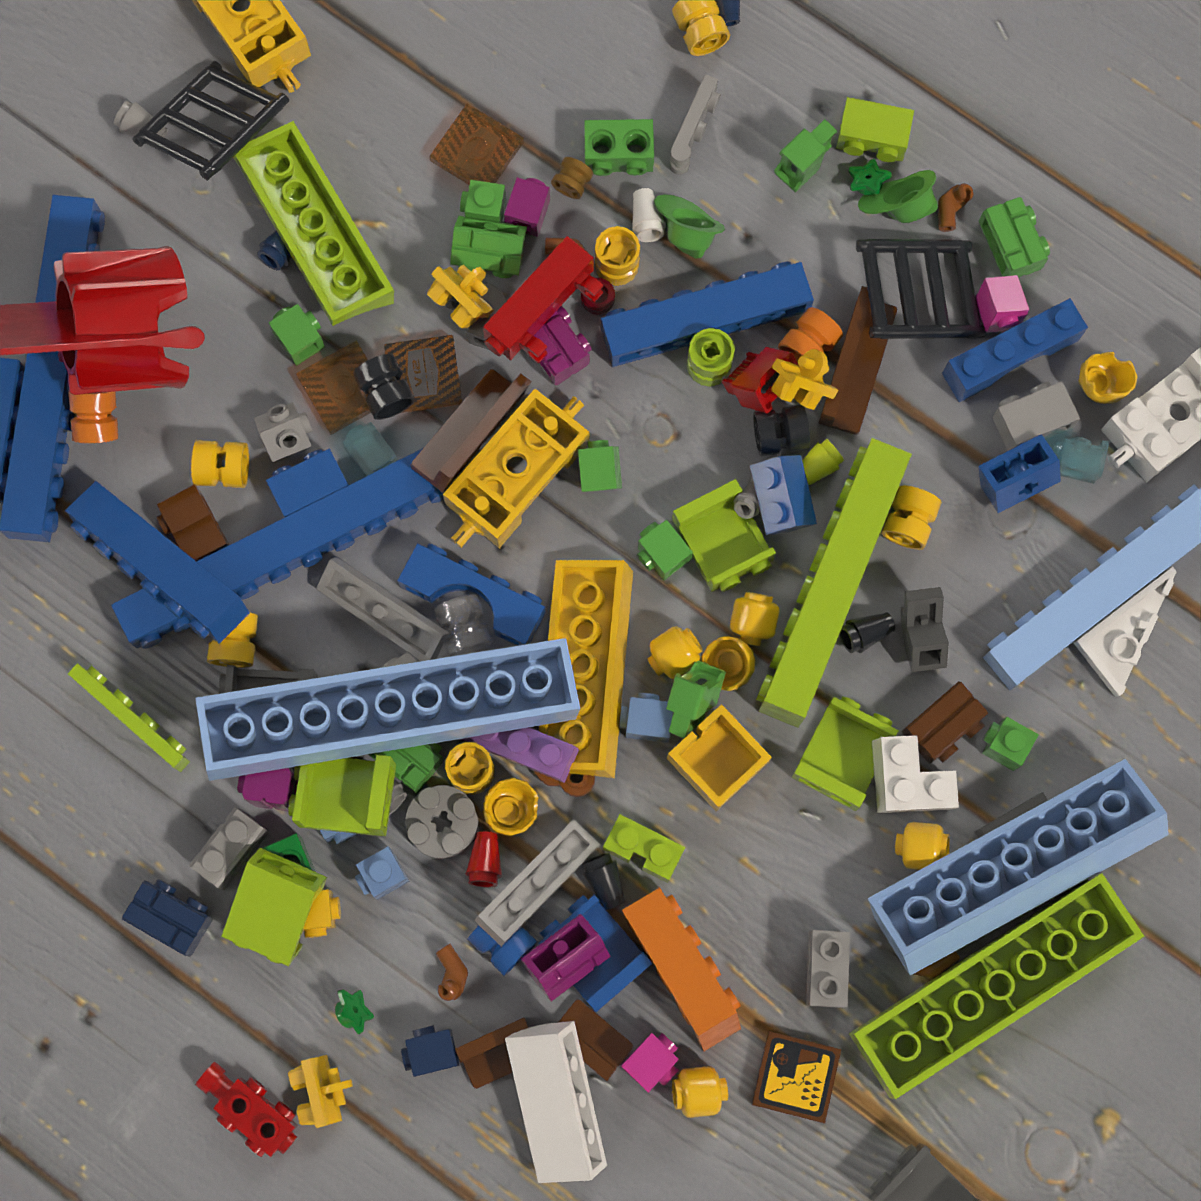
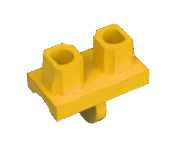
M462 265L456 272L452 267L443 270L440 266H437L431 273L436 280L431 285L427 295L440 306H445L454 297L460 304L450 316L459 327L468 328L479 318H488L494 311L481 297L488 291V288L482 283L486 272L481 267L470 271L465 265Z
M811 349L798 359V365L778 358L772 365V368L779 373V376L771 390L782 400L791 402L794 398L804 407L814 410L822 396L834 399L839 391L836 387L823 382L822 376L827 374L829 366L827 356L819 350Z
M327 1055L303 1060L300 1066L288 1072L290 1085L293 1090L307 1088L309 1103L297 1106V1116L300 1125H315L316 1128L342 1121L339 1106L346 1104L343 1089L353 1087L352 1079L341 1082L338 1067L330 1069Z

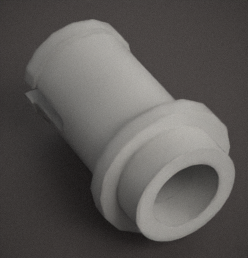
M753 477L749 479L744 491L739 493L734 499L735 512L745 519L755 517L760 512Z

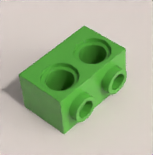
M653 119L585 120V164L597 176H607L612 174V172H627L629 175H643L646 172H653ZM604 145L610 150L607 153H598L594 148ZM632 145H639L644 150L640 153H633L628 148Z

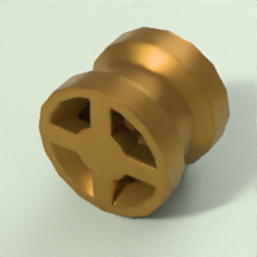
M564 157L560 164L561 171L553 176L551 184L561 194L572 199H580L584 193L583 186L592 179L593 171L578 159Z

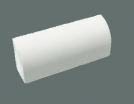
M575 1022L543 1024L511 1034L505 1038L538 1183L592 1180L607 1166Z

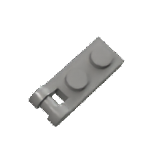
M706 74L671 148L670 169L678 175L684 174L689 170L692 145L694 141L700 143L707 127V123L703 121L708 112L714 113L721 94L716 92L718 79Z

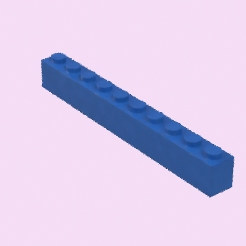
M52 195L35 303L56 301L57 282L53 267L55 261L62 260L64 253L100 251L97 239L98 232H103L105 215L94 198ZM59 351L28 353L26 357L0 519V532L9 539L50 543L52 533H55L58 528L59 517L58 512L55 511L57 498H61L63 495L64 480L61 477L62 464H67L69 458V445L66 443L68 430L71 431V419L74 418V413L70 411L68 371L64 362H59Z
M422 449L197 562L240 596L241 600L257 594L259 592L258 587L270 581L272 584H276L291 576L290 571L302 565L304 568L319 563L323 559L322 555L334 549L338 552L349 548L355 543V538L365 533L369 536L379 533L387 527V522L397 517L400 520L406 519L414 515L419 510V506L429 501L434 504L444 500V492H441L410 467L412 461L421 452ZM144 589L111 604L129 643L135 648L142 646L143 649H147L157 645L162 641L161 636L173 630L178 633L190 628L188 625L190 620L184 615L180 619L177 618L164 605L166 602L164 598L159 595L154 599Z

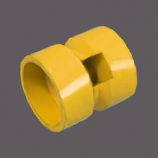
M679 0L672 8V13L679 29L687 32L683 38L691 55L703 56L712 53L725 45L730 39V32L726 23L718 15L719 8L715 0Z
M620 226L609 227L601 232L596 239V273L600 278L608 280L614 286L625 285L632 281L639 269V239L628 228Z
M195 441L191 458L193 484L196 486L215 487L218 482H221L224 487H246L249 474V448L247 443L226 442L223 447H220L217 441ZM222 460H225V467H222Z
M906 485L899 486L892 503V508L895 512L888 514L881 534L889 541L900 546L923 550L932 530L928 523L936 520L942 503L941 500L923 489Z
M250 612L220 644L215 640L209 642L207 663L227 667V665H235L237 668L252 667L254 664L255 645L250 642V639L256 636L258 615Z
M473 742L458 744L449 752L446 758L445 770L447 777L456 789L465 794L475 795L484 792L490 787L494 779L495 768L489 752L483 746Z

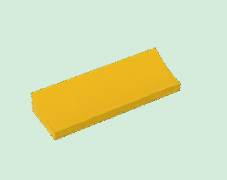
M556 560L548 641L563 638L567 640L580 711L576 720L540 725L539 732L572 744L579 749L570 767L569 773L615 779L633 570L624 560Z

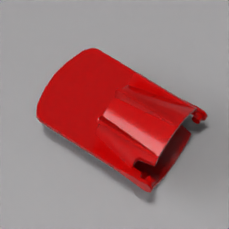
M169 246L64 253L62 260L55 261L53 267L57 282L56 301L0 305V355L59 351V362H64L68 371L69 392L72 395L163 387L184 388L189 378V366L166 358L163 347L196 349L205 340L203 331L196 326L158 332L157 321L160 313L187 299V286L180 261L175 251Z

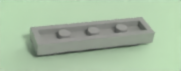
M338 557L329 560L316 588L318 591L420 661L437 658L449 632Z
M573 820L474 921L502 947L590 857L600 844Z

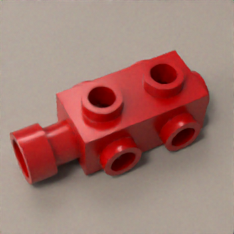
M213 1062L198 1079L195 1086L206 1095L210 1092L219 1100L213 1108L219 1113L216 1118L217 1121L232 1133L238 1129L248 1138L245 1144L260 1157L265 1153L272 1157L277 1150L284 1154L298 1137L293 1133L298 1126L292 1121L296 1114L283 1102L278 1101L274 1105L265 1098L264 1095L268 1090L253 1077H250L247 1082L242 1077L233 1082L225 1075L226 1070L218 1063ZM237 1098H241L246 1102V1109L242 1113L236 1112L233 1108V1103ZM265 1123L274 1125L275 1133L272 1137L263 1135L262 1126Z

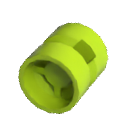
M708 328L695 334L691 340L687 369L691 378L698 384L709 387L722 383L721 380L723 378L727 379L729 376L735 348L732 339L727 333L720 329Z

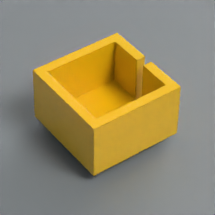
M722 704L697 726L696 733L700 736L699 739H697V736L692 731L667 756V760L716 812L772 759L768 752Z

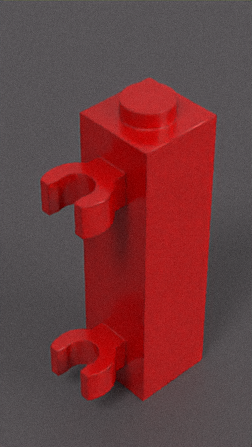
M566 236L483 326L484 343L487 348L499 357L503 354L510 361L523 349L532 360L539 364L548 354L546 351L547 345L534 336L577 288L593 303L603 294L601 290L603 284L590 275L594 271V257Z

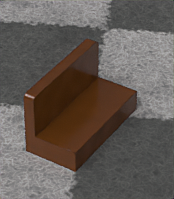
M577 999L558 1022H575L584 1063L608 1081L632 1050L633 1044L581 1000Z
M525 1017L455 1048L459 1060L463 1062L475 1089L513 1073L505 1038L529 1028Z

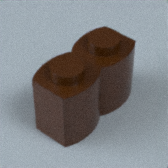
M195 484L157 504L161 514L156 516L164 533L168 535L172 532L177 542L176 546L196 562L229 546L209 505Z

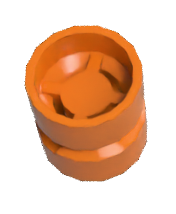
M809 307L797 321L799 328L797 330H789L779 342L778 349L793 353L798 362V359L811 349H816L823 353L831 352L843 337V332L839 325L826 313L817 308Z
M69 392L70 411L76 414V417L71 419L72 441L78 443H104L115 441L119 438L117 417L111 415V412L117 408L116 392L72 395Z

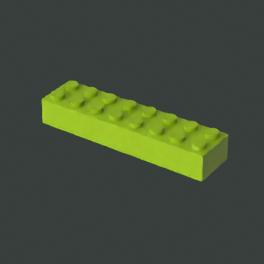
M871 438L867 448L860 446L848 473L854 479H846L835 505L841 511H833L822 537L828 540L827 545L820 543L809 568L810 571L815 572L814 577L807 575L796 600V603L802 605L801 609H793L782 634L789 637L787 643L780 641L769 667L775 669L774 675H766L756 700L762 702L758 712L797 728L805 719L911 458V453Z
M1103 873L1096 874L856 1028L849 1035L888 1097L897 1099L1145 936Z

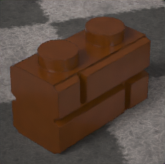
M958 681L901 732L904 736L918 737V751L928 763L931 764L937 758L943 763L959 749L954 744L963 735L970 740L986 726L981 720L988 712L973 697V694L964 684Z

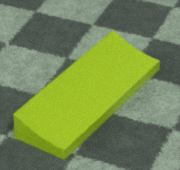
M294 121L249 141L234 156V159L332 326L364 312L394 304V289Z

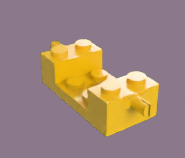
M192 0L199 12L205 13L228 46L236 65L249 83L261 87L273 79L280 78L289 93L294 92L293 86L296 90L301 86V83L296 79L291 70L295 65L310 57L311 53L306 36L280 0H248L250 6L242 12L232 9L233 4L238 0Z
M534 389L443 493L446 506L458 514L464 523L450 538L455 544L457 543L458 547L462 548L469 538L476 533L485 536L500 549L522 523L521 515L564 466L568 469L579 457L578 449H585L588 446L587 442L590 441V432L573 419L581 408L584 407L580 400L577 401V398L572 396V399L565 407L560 409L537 389ZM516 456L525 459L527 462L525 470L521 473L510 472L506 467L509 459Z

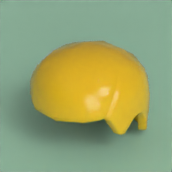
M1114 352L1092 354L1081 364L1078 381L1085 394L1094 402L1113 404L1123 399L1135 389L1138 376L1131 361H1120L1115 357Z
M730 636L719 637L708 644L701 656L702 662L726 671L721 690L733 691L744 686L755 672V656L753 651L739 638Z
M517 778L499 781L489 789L483 802L485 822L493 831L499 834L512 836L524 833L537 818L539 798L537 792L527 781Z

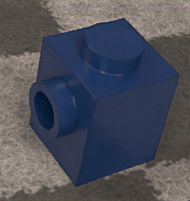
M432 1025L412 1030L414 1038L406 1039L407 1048L401 1049L405 1071L412 1070L413 1077L460 1066L455 1050L452 1029L435 1032V1027Z

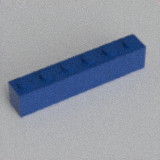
M787 261L776 264L770 271L758 274V271L746 272L740 275L738 280L725 283L724 280L714 281L706 285L705 289L699 291L682 290L675 293L672 298L663 301L650 299L642 302L638 308L626 311L624 308L614 309L605 315L606 317L601 318V332L612 367L690 346L694 335L704 329H720L729 335L803 314L809 307H812L814 298L802 262L791 264V262Z
M97 481L65 510L73 520V523L70 525L71 529L81 539L86 541L90 537L95 541L93 544L94 548L104 558L109 560L113 556L119 561L116 565L127 577L133 579L137 576L141 579V587L154 599L159 595L166 600L164 605L173 615L179 619L183 615L190 620L188 625L201 638L204 639L209 635L220 644L250 614L240 596Z

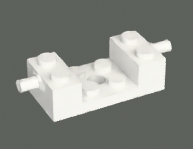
M1201 347L1192 353L1181 366L1143 396L1135 398L1111 417L1101 429L1118 449L1108 456L1109 462L1112 463L1122 455L1113 464L1115 468H1119L1125 461H1128L1147 483L1201 440ZM1170 406H1182L1187 414L1186 419L1183 421L1175 420L1170 415Z

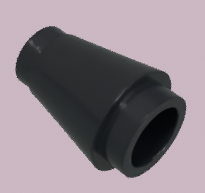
M885 612L847 620L841 628L840 638L848 652L853 653L857 651L862 653L890 633L895 632L896 627L892 616Z
M609 852L583 863L585 869L583 875L604 905L605 910L612 909L626 902L623 896L616 859L612 860Z

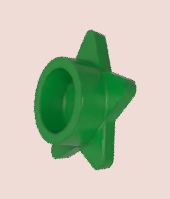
M871 159L864 166L849 167L848 173L854 179L850 190L858 191L863 195L879 194L883 182L892 177L890 171L878 168L875 159Z
M344 989L338 990L337 994L340 1001L335 1006V1014L338 1021L345 1028H354L357 1034H361L364 1031V1023L374 1018L373 1013L364 1004L363 992L358 990L350 994Z

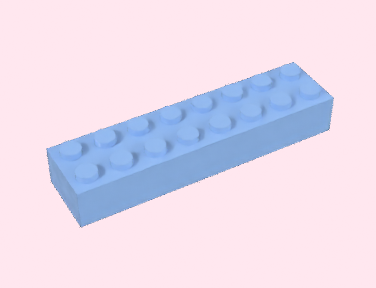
M1124 759L868 898L875 921L908 974L912 975L1169 835L1167 812L1128 761Z

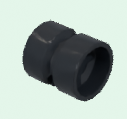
M383 354L367 360L353 372L360 390L368 394L365 400L373 418L376 420L393 417L408 409L415 402L414 395L407 381L400 380L403 374L395 356L392 354Z
M803 405L785 406L780 413H777L773 408L769 413L753 412L754 435L760 457L780 454L781 449L785 447L789 452L810 448L809 424ZM776 423H780L782 438L776 439L774 425Z

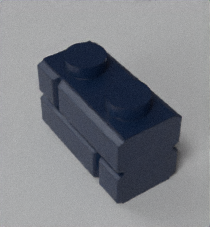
M157 879L155 884L145 880L123 914L122 920L182 955L191 957L213 920L211 916L205 914L208 907L190 896L186 902L174 896L177 889L160 879Z

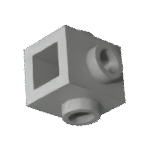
M294 402L287 405H276L269 409L267 413L254 418L272 462L286 456H297L304 449L311 447L307 434L312 432L313 429L306 413L298 414Z

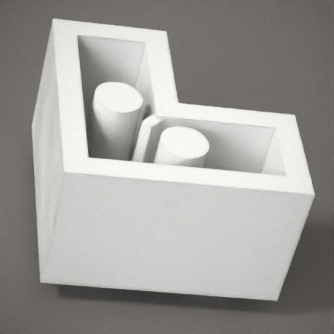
M917 736L880 737L872 741L877 813L950 810L959 807L956 771L920 772Z

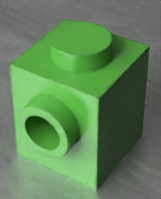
M470 180L469 191L462 192L460 212H465V217L503 223L506 206L505 185Z
M298 304L291 308H282L273 316V320L268 322L273 334L296 366L325 348L322 338L317 332L321 328L319 322L310 310L304 313Z
M608 440L588 441V448L578 449L582 492L622 489L619 446H609Z
M667 519L660 525L657 522L651 523L639 534L641 537L638 540V550L640 552L637 553L639 560L648 571L654 568L663 581L692 560V550Z
M1005 717L998 724L993 722L983 738L987 745L982 754L1015 771L1023 765L1039 734L1011 718Z

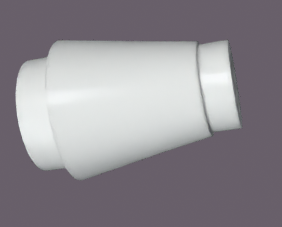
M649 188L639 189L633 193L632 231L637 235L639 241L654 242L663 237L666 222L662 213L655 207L653 190Z

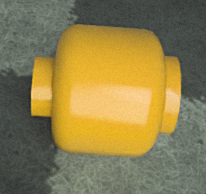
M745 592L744 597H739L734 601L730 629L735 634L740 635V639L746 644L760 646L762 639L768 640L775 636L780 608L776 603L772 602V596Z
M673 626L650 642L649 646L652 655L647 659L658 676L665 673L666 676L674 679L677 673L683 676L691 670L694 662L700 661L699 654L703 652V649L689 628L683 630L678 626Z
M910 822L906 825L903 834L897 833L895 854L902 856L903 864L908 869L921 870L945 857L950 852V835L945 834L942 826L939 824Z
M712 1066L682 1069L678 1074V1078L672 1080V1097L675 1109H681L683 1115L687 1118L718 1114L721 1110L722 1101L728 1100L726 1078H719L717 1071Z

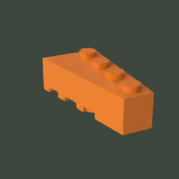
M659 887L624 908L622 912L628 925L647 957L654 963L655 969L667 991L674 996V1001L686 1023L694 1029L702 1050H708L739 1031L741 1025L736 1009L741 1006L730 987L723 990L716 978L721 976V973L710 956L704 959L697 947L702 943L693 927L689 925L685 928L678 918L683 912L674 896L671 894L666 897Z

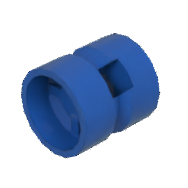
M479 925L467 938L481 954L487 952L492 954L490 961L503 976L521 961V958L538 942L527 930L519 928L501 947Z

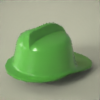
M923 170L905 178L884 183L879 194L863 195L858 202L859 210L865 214L886 212L892 219L901 223H910L930 215L938 209V203L932 190V186L937 178L935 172Z
M663 194L657 196L654 200L655 207L667 218L669 242L695 259L701 258L705 250L711 246L715 235L725 230L723 224L714 220L700 207L684 198Z

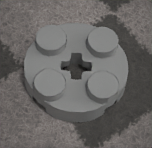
M438 785L423 789L412 800L406 812L405 826L408 838L421 853L435 859H448L460 854L471 846L478 832L479 819L473 802L464 792L451 786ZM441 812L448 813L447 819L452 821V826L450 828L444 827L442 832H437L436 824L432 823L433 817H439Z

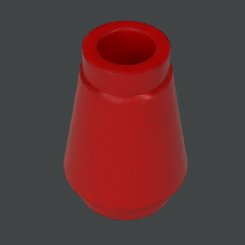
M487 831L476 833V839L465 873L469 876L468 884L483 888H491L498 885V879L502 877L498 834Z

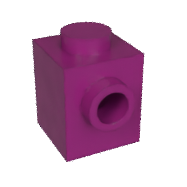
M517 177L504 213L505 223L527 227L526 234L538 237L550 203V187L536 178H526L525 180Z

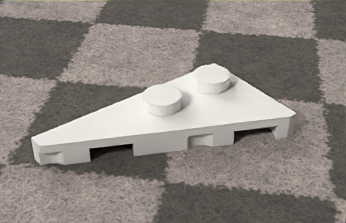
M1173 566L1157 576L1073 642L1115 697L1124 693L1126 689L1125 683L1133 666L1137 665L1143 644L1148 641L1158 619L1157 613L1165 596L1169 595L1174 584L1173 578L1177 571Z

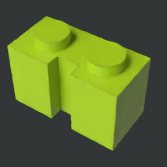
M847 97L836 149L843 150L846 154L860 156L864 151L874 152L876 157L884 162L903 161L908 147L914 110Z
M619 814L603 846V851L609 852L611 855L627 863L630 862L632 856H635L645 861L642 871L668 883L686 847Z

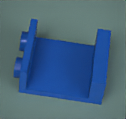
M583 895L567 909L571 915L560 924L555 919L539 933L543 940L538 944L540 945L579 914L583 915L602 938L611 956L599 966H595L594 970L573 985L592 1009L597 1012L646 970L652 962L644 952L640 951L605 910L595 895L589 900Z

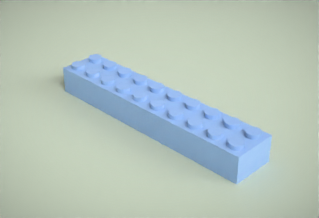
M566 638L195 698L209 781L576 720L580 711Z

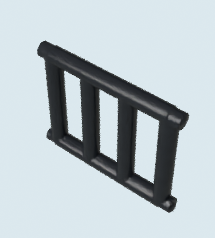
M213 61L150 119L132 140L139 147L147 144L199 170L202 178L208 181L289 102V98L282 92L276 96L222 70V66L217 61ZM213 80L265 105V107L254 117L202 92V90ZM191 101L243 128L233 138H230L179 112ZM169 122L221 148V150L208 160L157 133Z
M858 239L856 241V251L862 252L873 326L869 329L870 338L935 339L985 337V327L980 325L968 255L972 250V242L970 240ZM876 253H893L904 325H887ZM907 253H924L935 324L919 325ZM938 253H954L966 324L949 323Z

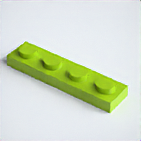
M77 663L69 671L68 675L174 769L182 772L190 763L183 755L187 749L171 735L164 739L156 731L160 725L147 713L143 712L138 716L130 708L134 702L117 688L112 693L103 685L108 679L91 665L86 670Z

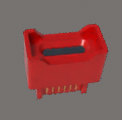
M765 347L759 354L747 352L746 359L739 364L727 379L723 378L721 381L728 394L736 395L742 407L769 413L772 410V402L778 397L771 390L779 376V373L772 368V365L777 358L798 365V362L791 352Z

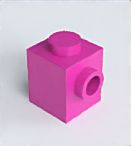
M1018 275L985 278L976 295L977 307L986 333L999 331L1003 333L1021 324L1030 310Z
M650 1033L623 1062L621 1067L649 1093L658 1082L665 1086L679 1071L674 1066L679 1059L673 1054L678 1047L663 1033L658 1037Z

